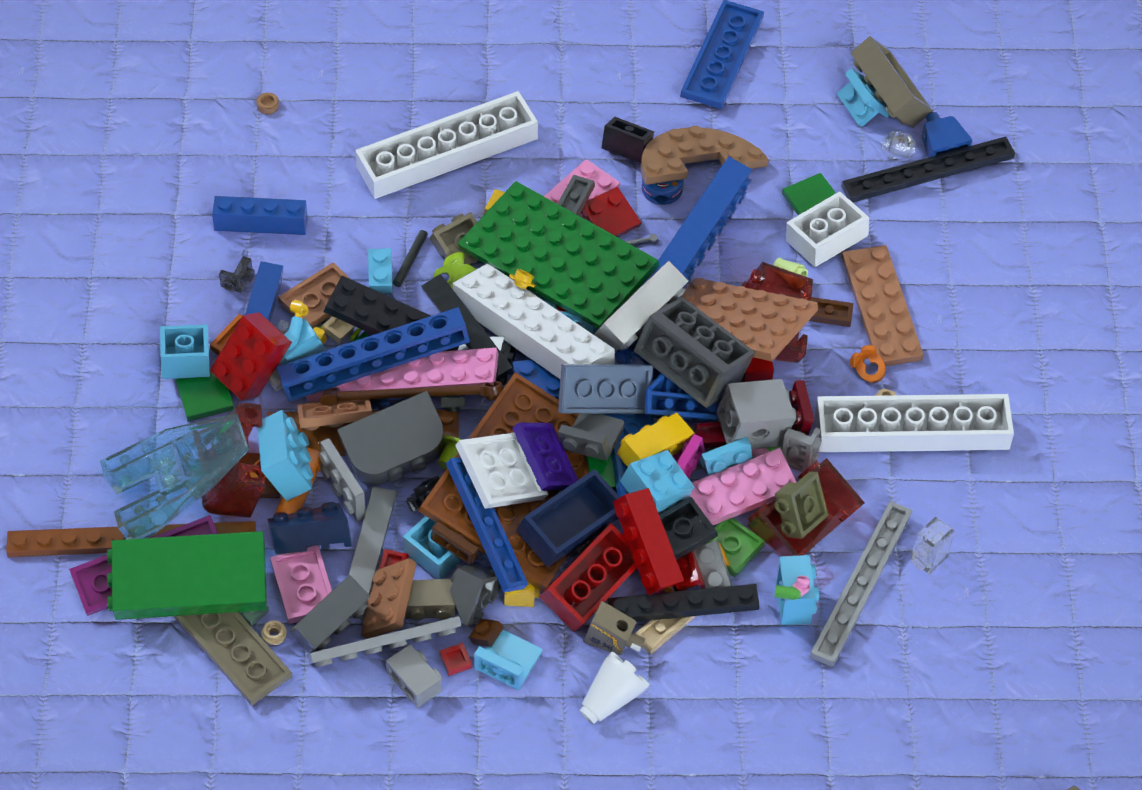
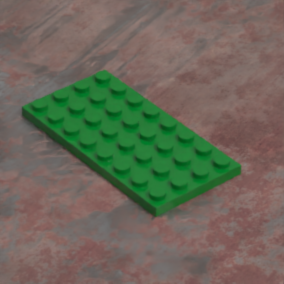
M517 181L506 190L457 243L460 250L485 264L493 266L508 277L510 274L515 275L517 269L530 273L534 276L532 283L535 284V287L528 286V289L597 329L642 286L659 266L658 259Z

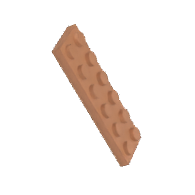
M883 245L842 252L841 258L869 344L877 348V354L883 359L886 366L922 361L924 355L887 246Z

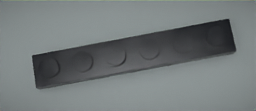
M756 584L607 599L608 605L631 617L636 622L759 610Z

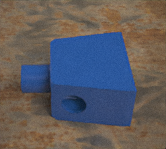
M932 112L926 116L927 122L923 127L922 140L928 157L971 146L972 138L954 116L940 118L937 112Z

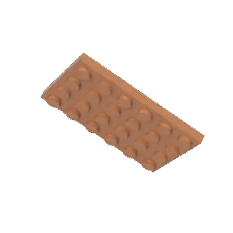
M695 278L680 296L684 297L755 352L754 358L773 361L818 311L817 302L769 293L763 290L749 289L743 286H734L724 282L705 280L704 278Z

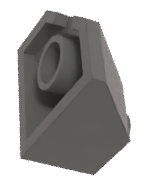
M467 565L457 568L453 573L450 593L463 624L469 626L478 623L484 616L482 609L488 603L492 604L498 596L501 586L494 570Z

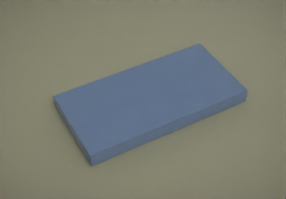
M561 364L558 412L645 414V390L652 383L653 366Z

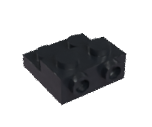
M692 497L677 502L674 507L659 514L676 560L718 536L716 529Z

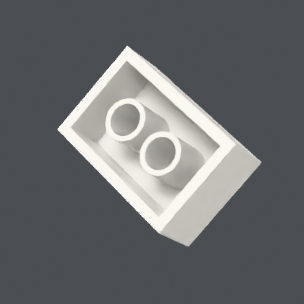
M838 192L786 222V242L809 263L817 267L868 237L869 217L845 195Z

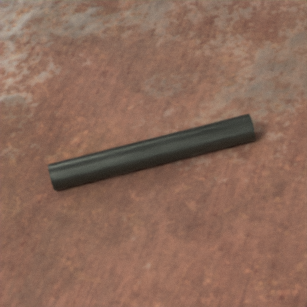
M425 230L419 231L393 281L396 287H401L428 236Z

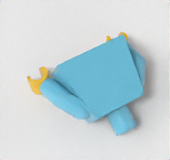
M293 300L290 305V311L295 313V316L292 317L290 327L284 335L292 343L278 366L327 350L324 346V343L327 341L325 331L318 327L312 328L305 318L302 319V316L307 315L309 309L307 305L299 300Z

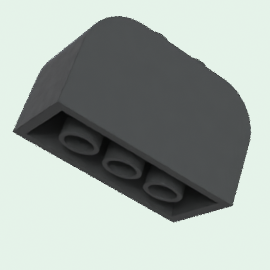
M427 391L337 429L339 442L355 476L363 483L369 485H381L389 481L396 483L402 480L407 473L412 471L414 474L419 473L427 468L426 465L434 462L443 450L442 422Z

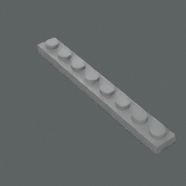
M892 501L889 502L814 645L810 658L834 667L912 515L911 509Z

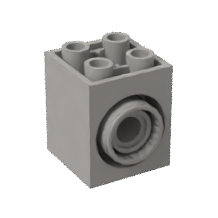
M782 379L727 384L716 412L726 443L729 444L747 437L751 444V449L783 446L784 435L787 429H791L796 421V410L791 406L789 391L785 388Z

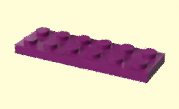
M208 515L151 538L218 534L211 515ZM107 555L69 569L86 615L89 616L107 609L108 596H112V588L108 587V573H112V564H108Z

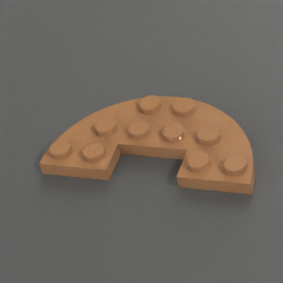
M691 126L688 128L671 129L652 139L643 151L640 169L642 178L647 185L687 179L689 171L684 165L687 163L718 159L723 165L729 156L743 165L754 169L767 167L769 159L760 148L739 136L721 130Z

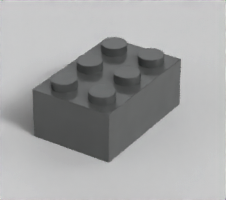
M349 575L289 632L309 653L313 650L320 651L332 641L329 636L333 632L337 635L351 623L348 620L351 615L355 618L369 606L366 601L371 596Z

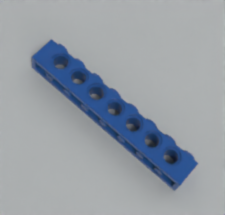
M459 307L277 366V370L287 400L290 402L469 343L470 339Z

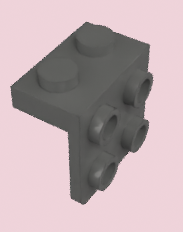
M580 413L573 427L561 425L558 435L564 450L607 461L625 424L621 419L602 414Z

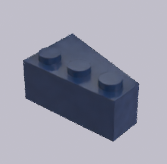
M327 502L318 508L305 507L297 510L296 513H278L273 518L267 519L272 545L276 554L307 551V547L321 545L322 550L330 549V544L344 543L345 547L352 546L348 520L340 503Z

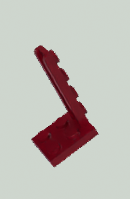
M797 380L794 382L792 390L789 391L791 406L796 410V421L791 429L809 436L814 416L805 381ZM720 422L698 423L694 426V433L703 438L705 448H718L727 445Z

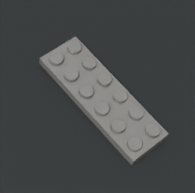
M458 616L308 653L307 657L309 664L315 663L316 667L332 664V658L340 656V660L344 661L358 657L357 652L364 650L365 655L383 651L382 646L387 644L392 649L407 645L406 640L413 638L414 643L432 639L431 634L438 632L439 637L457 633L456 627L462 625Z

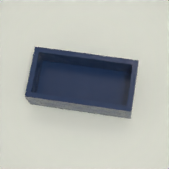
M594 469L526 515L516 532L549 568L601 532L610 523L618 520L619 517L615 513L613 501L620 497Z

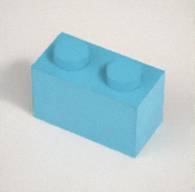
M391 248L368 249L369 288L382 294L391 292L393 295Z

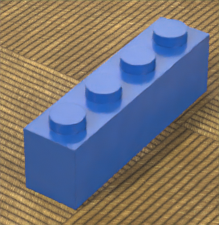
M214 197L212 211L214 231L306 235L308 219L306 200Z

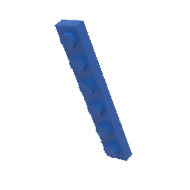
M461 457L450 458L446 463L447 468L503 592L524 589L528 582L495 509L484 508Z

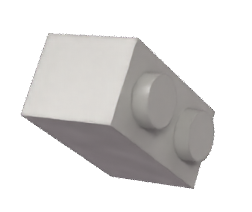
M411 644L386 660L387 674L417 708L442 692L441 674L436 668H431L427 664L424 654L420 650L416 651Z

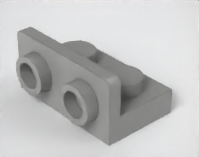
M815 428L811 437L800 431L787 429L784 435L782 453L790 468L806 474L810 466H815L819 457L817 452L822 442V439L819 438V428Z

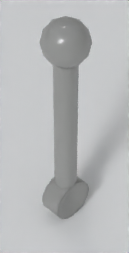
M651 234L648 238L625 242L631 245L645 242L655 244L658 241V236Z

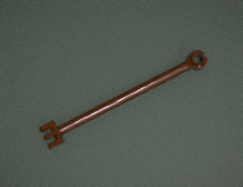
M494 381V385L481 383V385L340 391V388H330L324 390L319 401L322 405H337L338 401L411 398L425 391L428 392L430 397L481 394V396L485 395L487 400H496L503 389L502 383L499 381Z

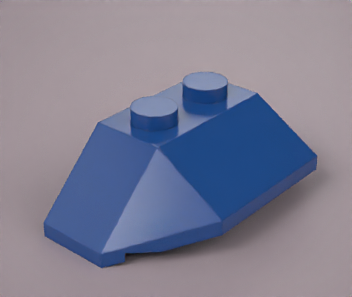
M662 373L645 390V414L660 419L663 416L669 417L678 413L684 421L719 422L716 412L721 399L706 408Z

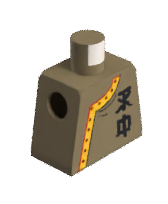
M601 601L583 642L610 653L614 652L617 655H621L625 646L640 652L645 638L632 632L637 623L634 619Z

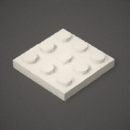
M515 433L459 440L455 445L485 509L544 500L548 495L547 491H541Z

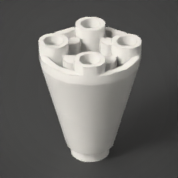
M611 652L601 665L581 704L582 708L579 712L590 723L595 724L641 695L650 685L643 677L634 674L637 669L629 661L625 660L623 662L617 654Z

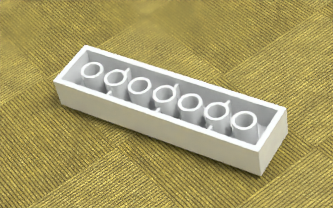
M517 91L355 150L356 167L374 199L537 140L538 121L520 92Z
M486 264L453 283L454 292L480 324L499 337H504L503 340L559 379L561 377V364H615L614 348L527 289L516 286L513 283L514 280L493 266Z
M1008 394L818 396L815 409L816 427L820 429L819 438L822 439L819 452L1010 450L1014 435Z

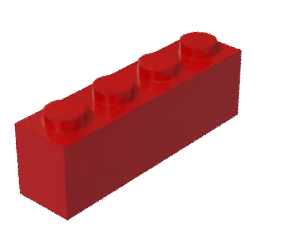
M649 488L625 494L613 501L615 513L619 517L624 537L628 541L633 560L638 567L641 581L646 588L647 594L650 595L666 590L683 582L684 578Z

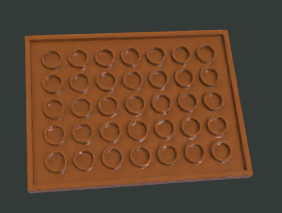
M515 372L468 439L514 433L512 428L517 423H552L559 438L558 431L561 425L573 427L580 413H559V400ZM564 450L578 480L588 474L586 456ZM447 468L418 511L434 522L438 521L453 532L461 534L465 540L478 547L479 551L487 555ZM563 490L547 491L548 495L544 500L494 507L527 582L541 591L547 589L568 555L548 568L516 530L526 515Z

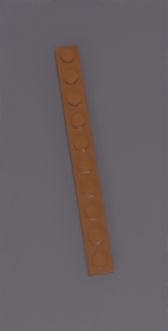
M255 521L214 523L218 534L256 532ZM185 524L7 531L6 553L7 557L107 553L108 549H112V540L151 538Z

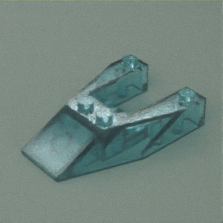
M238 414L167 428L100 460L104 478L117 495L155 477L157 483V491L114 511L118 529L126 539L149 538L156 534L212 489L250 450Z

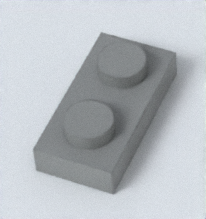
M715 540L693 550L706 588L733 586L718 541Z

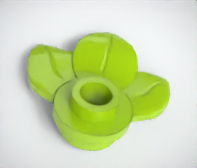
M457 252L445 258L443 267L438 268L434 272L433 278L439 274H447L449 276L447 283L453 289L454 282L477 269L464 264V253Z

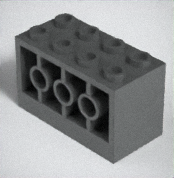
M684 297L678 298L650 315L634 349L635 353L706 408L723 397L727 384L741 382L755 354L753 350Z

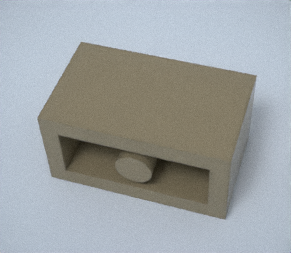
M451 579L413 580L405 619L422 620L424 618H437L443 620L455 617V602L450 593Z

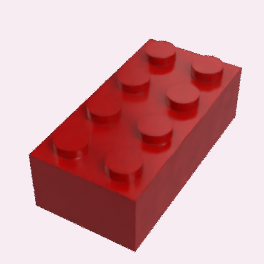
M610 523L538 596L573 632L580 628L597 611L601 601L605 602L637 568L630 546L624 535Z

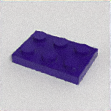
M517 423L512 428L541 491L564 490L578 481L552 423Z

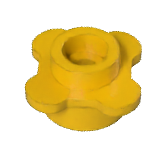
M517 269L515 275H509L510 278L514 279L513 283L522 289H526L528 286L535 287V284L532 283L534 276L524 270Z

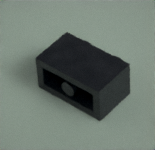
M614 117L604 126L601 149L607 150L613 155L628 158L632 162L641 163L643 151L653 139L654 131Z

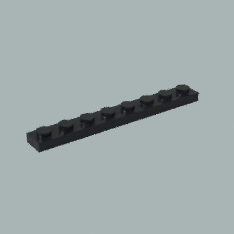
M1005 136L842 181L841 187L846 197L853 203L1014 158L1015 151Z

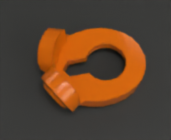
M863 346L860 353L856 352L850 358V366L855 368L859 376L866 382L878 383L885 377L886 365L877 354L875 346ZM865 359H869L871 363L878 364V371L875 374L869 375L866 373Z

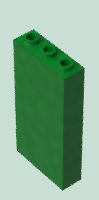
M263 531L112 540V549L107 550L108 564H112V573H108V587L112 588V596H108V610L113 611L115 620L267 611L265 539Z

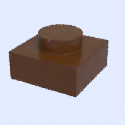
M480 619L468 638L473 644L492 647L504 627L500 621Z

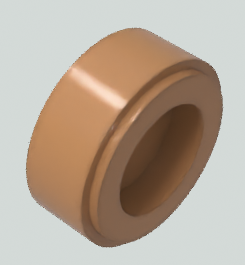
M263 93L256 100L257 109L263 114H273L279 108L278 97L273 93Z

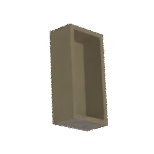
M869 36L850 53L855 59L853 64L860 72L863 71L865 73L864 80L869 86H874L877 90L875 92L876 97L882 103H886L887 107L885 109L891 117H896L901 124H908L914 128L928 114L933 112L892 52L873 37Z

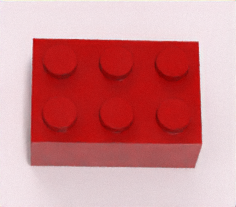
M260 312L243 315L209 371L241 401L259 397L292 342Z

